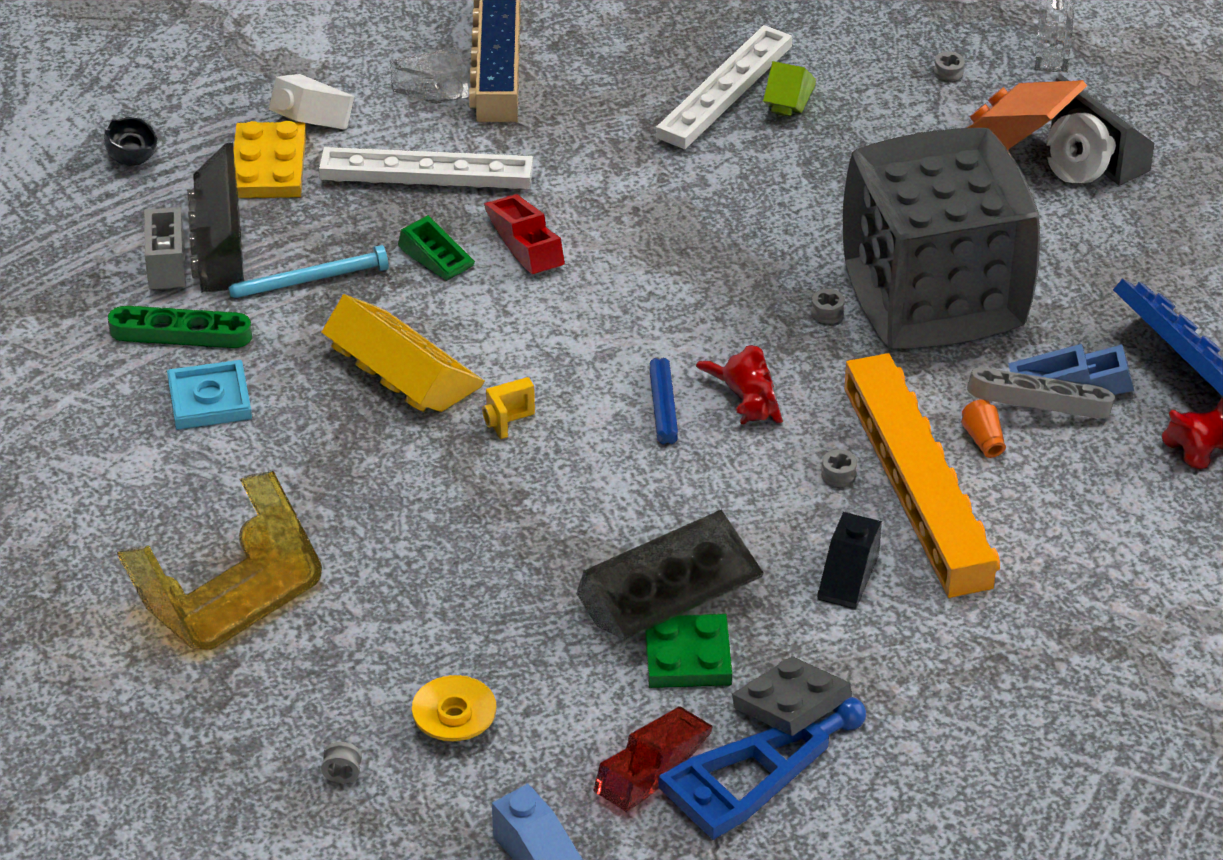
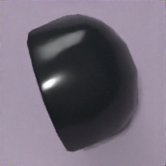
M125 117L118 120L112 119L104 132V145L108 155L120 164L128 166L141 165L152 157L157 147L158 138L153 128L140 118Z

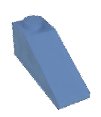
M529 784L492 802L493 837L513 860H583L554 811Z

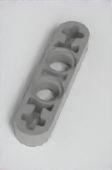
M982 367L972 370L967 386V391L979 399L1093 418L1109 417L1115 401L1114 394L1103 387Z

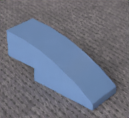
M1079 344L1008 363L1010 372L1095 385L1109 390L1114 395L1134 391L1123 345L1085 354L1083 345Z

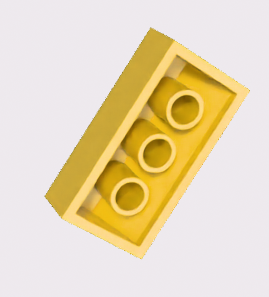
M346 294L342 295L321 333L333 341L331 347L347 357L353 355L357 358L355 363L357 367L371 375L379 374L382 377L380 383L396 393L402 391L407 395L405 402L422 412L427 407L443 412L481 388L485 382L481 377L387 310Z

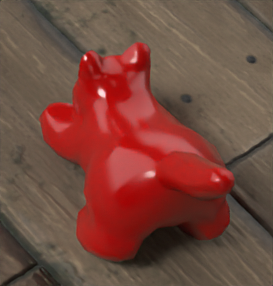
M754 345L746 346L741 353L731 356L724 367L712 361L697 362L696 367L699 370L725 381L727 386L743 400L736 407V412L743 414L740 420L741 424L744 425L749 421H765L769 415L774 422H783L774 392L773 380L761 348Z
M1221 398L1215 410L1208 413L1187 412L1181 414L1176 410L1169 412L1171 421L1161 435L1162 441L1171 448L1183 447L1184 461L1188 466L1205 469L1210 464V455L1213 449L1223 450V398Z

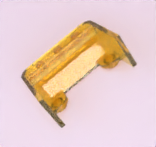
M274 471L245 475L239 479L257 512L256 516L247 520L242 525L239 533L240 545L247 558L189 594L185 595L177 580L170 576H165L149 545L125 548L117 552L146 609L194 650L215 649L306 592L320 580L322 574L320 559Z

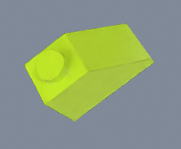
M772 61L763 102L772 107V113L790 117L792 111L802 113L817 79L805 67Z

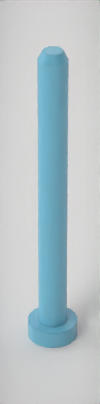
M383 245L373 247V253L234 283L228 287L230 297L239 298L372 267H377L379 271L388 270L389 264L386 250Z

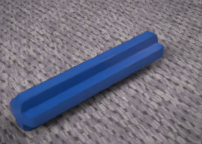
M664 357L661 359L653 358L650 361V379L657 440L663 445L666 443L674 444L678 440V427L670 361Z

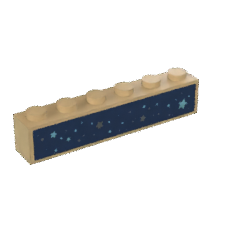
M474 0L469 106L470 108H476L477 122H518L521 0Z

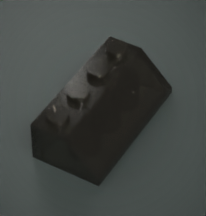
M233 142L225 143L193 174L194 188L187 189L189 210H195L188 211L191 255H197L190 257L192 278H199L201 292L229 290L228 287L232 284L244 281L239 196Z
M721 509L584 570L576 594L597 627L625 640L757 580L763 576L764 572Z

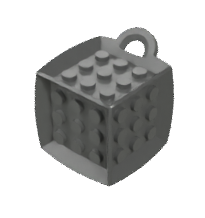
M957 128L920 132L873 143L855 149L851 154L843 200L845 263L861 307L884 343L890 349L956 344L1009 331L1023 326L1027 322L1033 302L1039 268V212L1019 166L1003 143L989 128Z

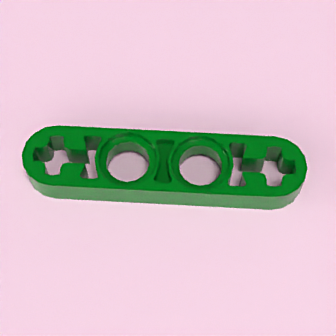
M120 306L114 308L108 314L110 335L119 341L240 348L246 346L252 340L251 320L245 314L237 312ZM160 323H168V324H170V326L165 327V328H154V327H153L154 325H157V324H160ZM203 325L207 327L198 331L190 330L194 326Z

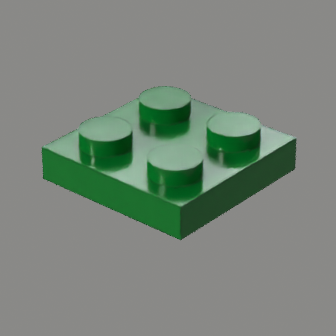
M727 614L645 616L649 688L732 685Z

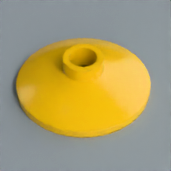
M462 675L443 676L426 683L416 693L412 702V716L417 727L428 736L442 741H463L480 735L494 721L497 709L495 696L488 686L475 678Z

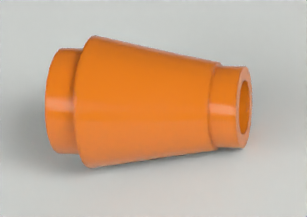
M983 399L975 400L966 405L962 410V426L986 457L993 458L1001 455L1005 451L1006 445L997 408L991 405L989 401Z

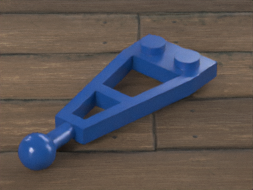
M851 697L833 709V714L817 723L813 722L793 736L772 728L693 756L659 775L658 788L714 840L747 821L828 748V735L841 728L844 730L859 728L866 719V708L859 699ZM800 739L806 742L787 760L775 750L778 747ZM754 757L771 774L740 801L710 774V772Z

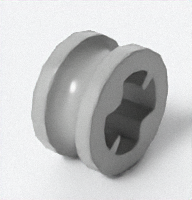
M948 51L936 55L935 67L933 69L936 78L947 82L962 78L965 60L960 54Z
M821 289L815 292L812 296V317L824 324L839 322L844 316L845 298L843 294L834 289Z
M841 449L827 452L822 460L821 476L823 481L833 487H846L856 480V457L851 452Z
M347 742L331 743L324 750L321 772L325 778L336 783L352 782L359 775L362 753L356 746Z

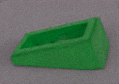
M429 215L401 229L398 246L407 255L446 281L474 266L475 261ZM442 254L447 255L446 257H444V258H442V259H440V258L438 257V256H440V255H442ZM453 260L457 262L456 264L450 267L446 265Z

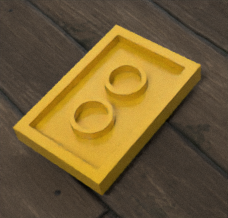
M292 121L236 123L230 178V197H301L306 123Z

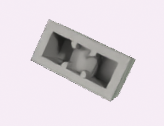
M181 207L145 209V262L149 289L186 287L185 239Z

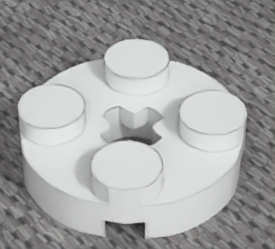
M1075 113L1059 118L1049 131L1046 145H1051V157L1047 158L1052 171L1058 178L1069 183H1091L1099 178L1106 170L1111 155L1116 148L1115 140L1109 135L1104 123L1089 113ZM1076 141L1082 142L1083 152L1078 156L1076 155L1078 149L1075 145Z

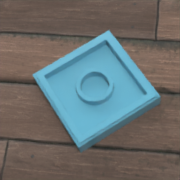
M242 360L167 370L176 430L252 419Z

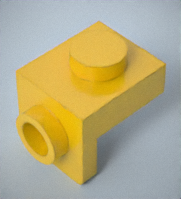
M529 377L486 389V405L482 406L483 418L487 427H493L500 439L508 437V422L535 414L534 385Z

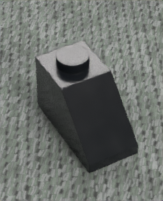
M847 512L842 513L831 538L817 600L852 609L857 608L879 557L882 521Z

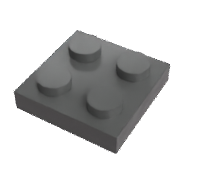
M793 656L781 661L777 666L758 678L751 680L747 685L732 694L735 709L791 736L841 705L846 699L852 697L850 682Z

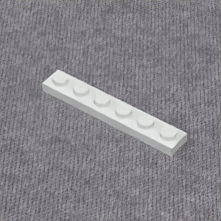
M763 25L656 126V138L686 149L771 67L772 61H778L792 47V35Z
M324 147L319 174L320 180H334L337 182L361 181L370 183H403L406 185L429 184L439 186H473L476 188L530 189L533 156Z

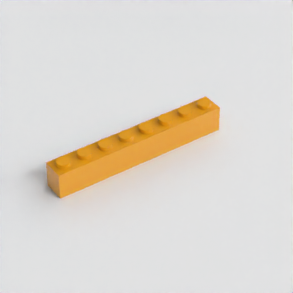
M890 353L846 361L844 390L947 597L952 598L994 589L995 574L1000 570L998 552L995 548H990L986 540L984 525L980 520L976 521L972 513L969 496L962 494L954 468L948 467L941 443L935 442L931 434L928 418L926 416L922 417L918 409L915 393L913 391L909 392L905 384L902 368L896 367Z

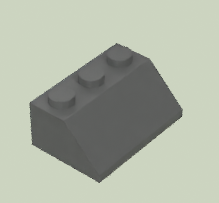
M1062 75L1056 78V81H1069ZM1082 90L1051 120L1052 127L1059 118L1075 113H1089L1099 118L1106 126L1109 135L1114 138L1116 144L1115 151L1111 155L1110 162L1103 174L1120 186L1151 171L1155 143ZM1076 141L1075 145L1078 148L1076 153L1079 155L1083 152L1082 142Z

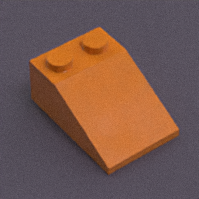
M1083 80L1019 83L1009 91L1002 87L988 99L991 106L988 107L985 103L969 116L973 122L967 128H989L1006 149L1009 150L1052 120L1087 85Z

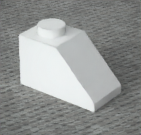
M301 74L280 76L275 79L269 110L298 122L347 129L355 96Z

